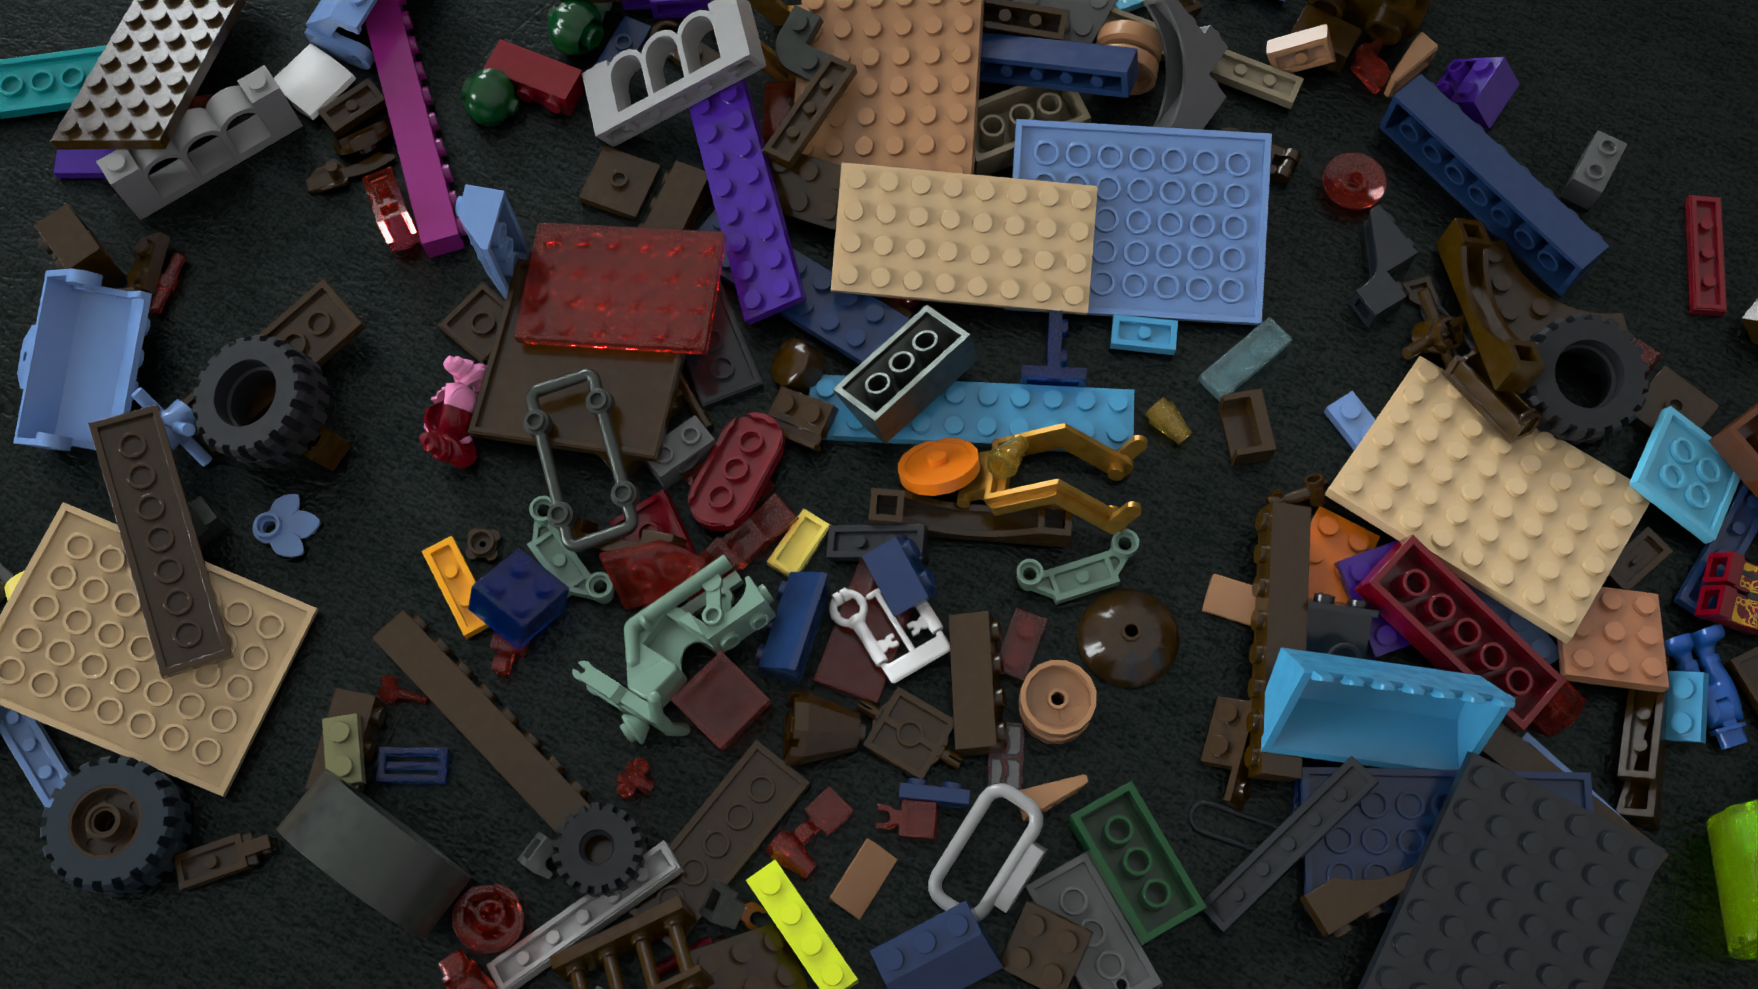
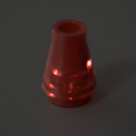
M782 829L765 849L771 855L770 860H776L779 865L798 874L804 880L818 864L812 859L792 831L789 834Z

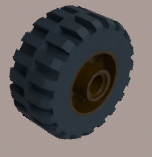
M113 756L101 757L99 764L89 761L80 766L81 772L79 774L69 773L63 779L66 784L62 789H54L50 796L54 801L50 808H44L42 818L47 819L45 827L40 828V839L48 843V845L43 846L42 850L46 859L54 861L51 863L53 871L57 875L65 877V882L75 887L112 897H123L125 893L132 895L141 893L145 890L144 884L154 887L163 881L161 874L164 871L171 873L175 869L173 856L186 851L188 845L183 843L185 835H191L192 824L186 822V817L192 814L190 804L182 801L186 797L182 787L174 784L175 779L169 774L157 770V768L143 761L138 762V760L126 756H121L119 759Z

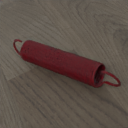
M709 935L705 938L703 937L697 942L692 943V945L690 944L688 946L689 951L721 941L725 935L716 937L715 940L717 938L720 939L715 942L711 940ZM675 953L656 963L660 978L679 968Z

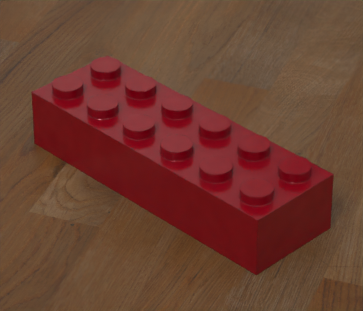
M1413 534L1398 541L1354 589L1364 600L1370 601V605L1378 610L1379 614L1436 669L1480 675L1505 693L1516 698L1515 707L1510 708L1501 721L1514 733L1524 731L1566 682L1548 662Z

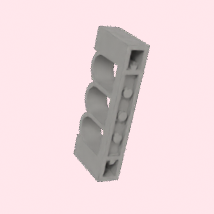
M714 0L708 4L709 11L698 10L688 15L680 24L677 34L671 30L656 32L647 40L643 46L642 53L637 50L628 49L616 55L611 62L605 60L583 72L582 77L595 136L615 147L766 67L750 2L747 0ZM714 29L721 58L702 67L699 57L700 41L706 33ZM678 49L684 77L666 86L663 66L668 55ZM642 68L648 97L632 105L629 95L630 79L635 72Z
M265 65L237 81L239 85L220 90L209 100L206 109L193 108L187 110L166 149H117L96 161L110 185L140 220L303 126ZM245 113H256L254 116L226 131L227 126L237 116ZM209 135L217 136L187 154L189 147L196 140ZM167 158H179L150 176L148 175L150 169L159 161Z

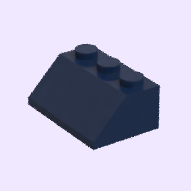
M790 572L787 582H781L776 600L780 601L777 613H775L776 617L766 625V631L770 633L766 644H760L755 658V663L759 664L758 668L761 675L800 686L830 595L828 574L823 572Z
M966 900L870 950L888 989H964L1004 968L972 903Z

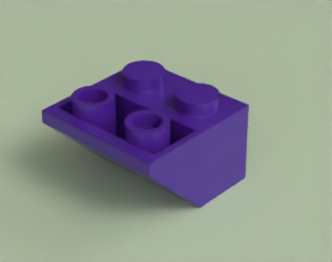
M1505 57L1453 59L1436 85L1439 91L1451 102L1458 104L1462 112L1474 123H1478L1483 129H1490L1520 84Z

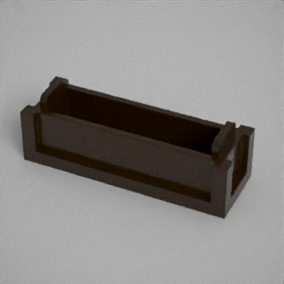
M1477 348L1472 349L1465 356L1459 357L1457 355L1453 357L1443 373L1445 378L1509 444L1532 434L1544 417L1540 412H1536L1537 410L1532 408L1518 393L1495 391Z

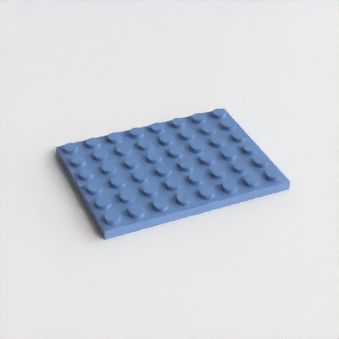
M1016 119L1012 178L1098 186L1087 315L1113 317L1114 314L1177 321L1259 326L1262 324L1272 134ZM1004 308V310H1013V311L1045 312V311H1034V310H1023V309Z

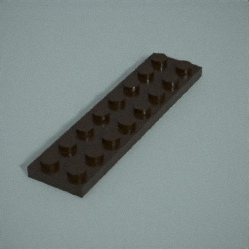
M153 405L88 423L161 677L163 679L233 658L159 406Z

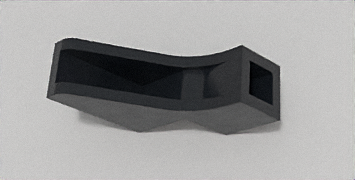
M1380 205L1372 208L1369 218L1363 225L1370 281L1356 290L1349 303L1368 328L1400 309L1407 295L1402 284L1392 277L1409 268L1418 254L1413 241L1409 237L1404 236L1396 226L1393 216L1385 212Z

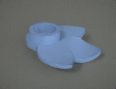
M288 494L277 498L268 512L259 514L254 520L252 529L254 536L260 542L270 544L276 554L293 558L304 554L302 540L313 535L319 528L321 521L312 513L299 510L300 498L298 494ZM269 525H276L271 533H266Z

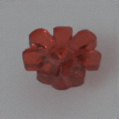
M641 756L634 762L630 760L625 768L627 773L621 772L616 780V783L619 784L617 788L619 796L629 798L637 788L646 794L652 790L654 782L645 777V773L649 769V764L646 763L647 759Z

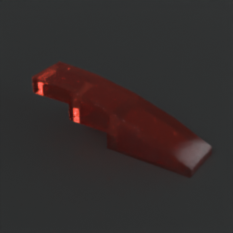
M774 493L743 523L731 529L724 537L718 536L698 556L704 568L724 554L733 568L720 577L724 579L735 570L739 573L786 532L799 517L778 494ZM704 588L686 599L687 602L705 592Z

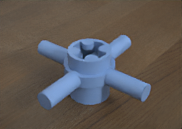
M142 387L138 388L131 395L143 408L153 405L159 406L172 450L180 444L202 466L207 465L212 460V457L191 437L196 431L195 421L198 419L193 416V410L177 399L164 410Z

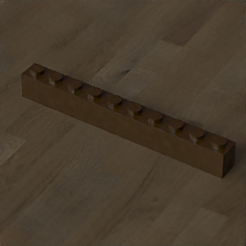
M402 610L372 637L554 831H556L559 825L563 827L567 822L564 818L569 813L572 815L576 814L578 807L582 805L586 808L591 807L584 799L589 793L575 779L570 784L564 779L561 774L566 769L552 755L547 759L543 757L538 751L543 745L529 731L522 735L515 727L520 721L506 707L500 711L492 703L497 697L484 684L477 687L470 680L475 674L461 660L455 664L448 657L452 650L439 637L433 641L426 634L430 627L417 614L411 618ZM605 836L593 837L588 841L585 848L588 860L597 864L607 861L613 851L612 842Z

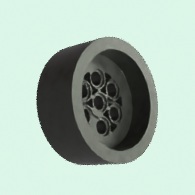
M324 769L277 827V831L285 840L327 875L376 911L425 939L471 879L462 868L436 847L328 769Z

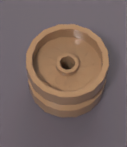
M1115 20L1104 24L1099 29L1096 44L1137 48L1139 75L1130 95H1140L1149 92L1155 87L1163 52L1159 33L1153 27L1132 20Z
M1050 660L1037 665L1027 674L1018 697V715L1023 727L1033 738L1047 744H1064L1075 740L1086 730L1096 708V689L1091 677L1080 666L1067 660ZM1056 698L1062 701L1061 705L1053 704Z

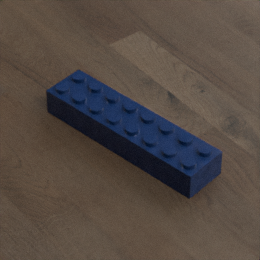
M1419 74L1393 96L1379 128L1477 220L1482 221L1492 234L1499 240H1505L1507 248L1561 297L1588 274L1609 247L1598 232L1591 230L1580 220L1575 211L1568 209L1556 198L1551 189L1544 187L1533 177L1527 167L1520 165L1510 156L1504 146L1497 144L1487 135L1481 125L1474 123L1464 114L1460 106L1455 102H1451L1440 92L1435 83L1428 81L1422 74Z

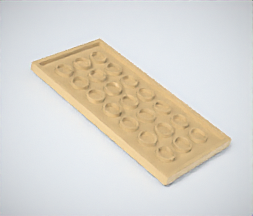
M842 162L830 292L1087 315L1098 186Z

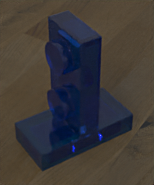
M1063 310L1049 311L1046 366L1021 365L1019 384L1085 388L1087 368L1066 367L1067 349H1061L1062 338L1067 339L1068 319H1062Z

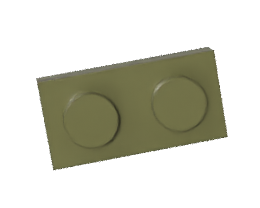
M355 713L322 719L325 769L333 772L352 786L366 784L361 716Z

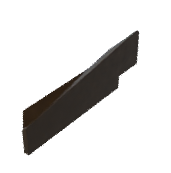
M1666 657L1667 673L1672 671L1669 657ZM1628 689L1618 767L1619 781H1625L1616 812L1627 821L1659 832L1667 740H1665L1667 690L1660 693Z

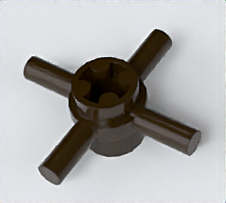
M1426 287L1417 291L1427 320L1418 322L1414 326L1412 331L1413 343L1404 347L1402 354L1406 359H1411L1420 353L1431 352L1437 355L1440 354L1446 369L1453 357H1455L1453 349L1458 348L1462 344L1464 339L1463 329L1469 325L1464 314L1457 318L1440 315L1431 289Z

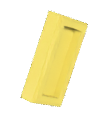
M803 509L767 560V565L786 577H789L790 572H802L828 535L830 524Z

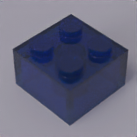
M518 548L472 585L468 610L519 650L564 612L570 587Z

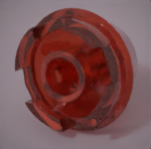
M501 884L474 886L456 902L452 912V926L456 936L466 949L475 954L489 955L502 951L515 943L523 930L524 913L518 897L506 886Z

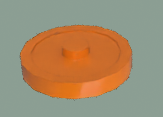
M943 438L937 441L923 442L903 454L898 462L900 482L905 489L918 495L928 496L942 495L959 490L972 482L981 470L978 449L971 442L960 438Z

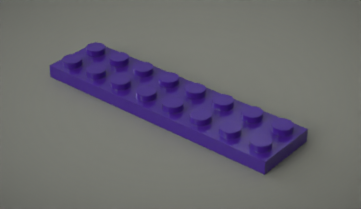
M742 79L689 107L744 321L751 325L807 300L770 164L762 150L764 143L747 80Z

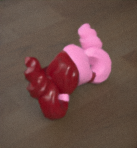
M448 356L443 365L453 375L455 383H446L445 387L437 391L435 397H431L430 400L434 405L428 407L423 416L424 429L427 432L422 433L419 439L423 449L431 453L432 458L440 462L448 461L456 468L462 470L474 464L477 458L476 446L468 434V429L487 366L482 363L474 364L473 361L459 356Z

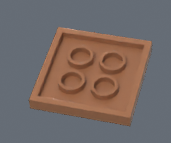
M1601 587L1572 639L1567 644L1557 639L1560 675L1566 681L1660 693L1665 692L1669 688L1658 594Z

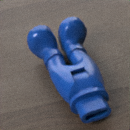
M1718 624L1692 634L1687 633L1665 640L1664 648L1665 654L1672 657L1678 664L1675 666L1677 671L1700 672V667L1703 672L1709 674L1707 727L1709 728L1710 736L1716 735L1721 750L1749 741L1743 730V727L1747 726L1746 722L1737 723L1744 719L1738 691L1730 675L1722 665L1719 653H1715L1716 643L1725 636L1724 627L1722 624ZM1692 650L1695 652L1698 660L1693 659Z

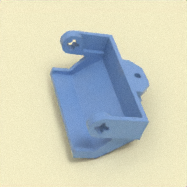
M321 0L307 21V29L304 33L311 44L329 56L361 69L369 70L375 61L373 52L365 45L344 37L335 30L337 27H341L359 34L362 30V24L378 0Z
M79 269L46 271L36 325L31 326L23 340L17 375L20 389H23L14 444L70 451L71 447L96 450L88 423L128 413L131 410L132 400L134 399L131 395L138 389V382L136 381L138 368L141 367L144 360L143 340L150 328L148 313L152 293L102 287L103 276Z

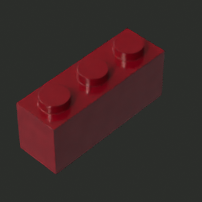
M501 39L483 68H495L504 72L513 82L515 94L521 100L528 103H539L554 113L562 112L571 116L585 91L582 70Z

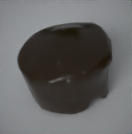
M790 338L779 347L771 365V376L778 384L784 387L807 393L808 388L815 386L823 376L825 366L823 354L799 338Z

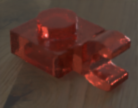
M499 615L490 644L491 649L498 652L494 657L491 667L492 670H495V675L509 678L515 655L525 657L534 629L532 622Z
M828 786L804 809V812L810 819L793 832L795 834L794 838L804 847L820 830L829 837L853 814L854 810Z

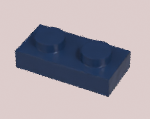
M910 778L907 783L900 782V803L968 810L970 790L963 789V785L960 783L943 782L942 787L929 786V781L917 778Z

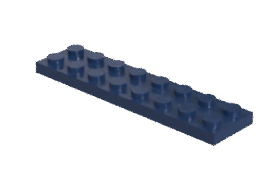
M714 210L681 251L685 258L714 276L718 275L719 279L736 288L716 210ZM793 249L807 301L777 314L860 365L910 320L873 296L830 292L832 272Z

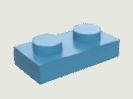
M1114 314L1110 349L1174 355L1176 351L1178 321Z
M1668 671L1669 688L1667 689L1665 740L1706 744L1709 674L1705 672Z

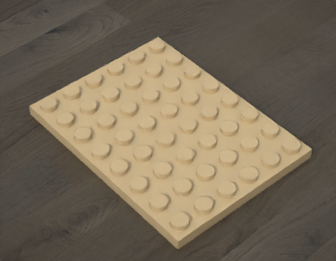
M1419 356L1326 491L1325 496L1398 541L1413 534L1458 578L1567 644L1582 622L1650 501L1629 486V478L1568 442L1554 438V435L1549 432H1541L1535 428L1532 434L1509 444L1443 375L1445 370Z
M63 502L0 614V705L122 756L132 757L138 760V762L143 761L166 774L226 797L318 609L205 562L233 658L163 679L160 675L118 525Z

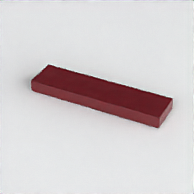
M1689 195L1685 199L1690 314L1723 316L1727 312L1721 197Z

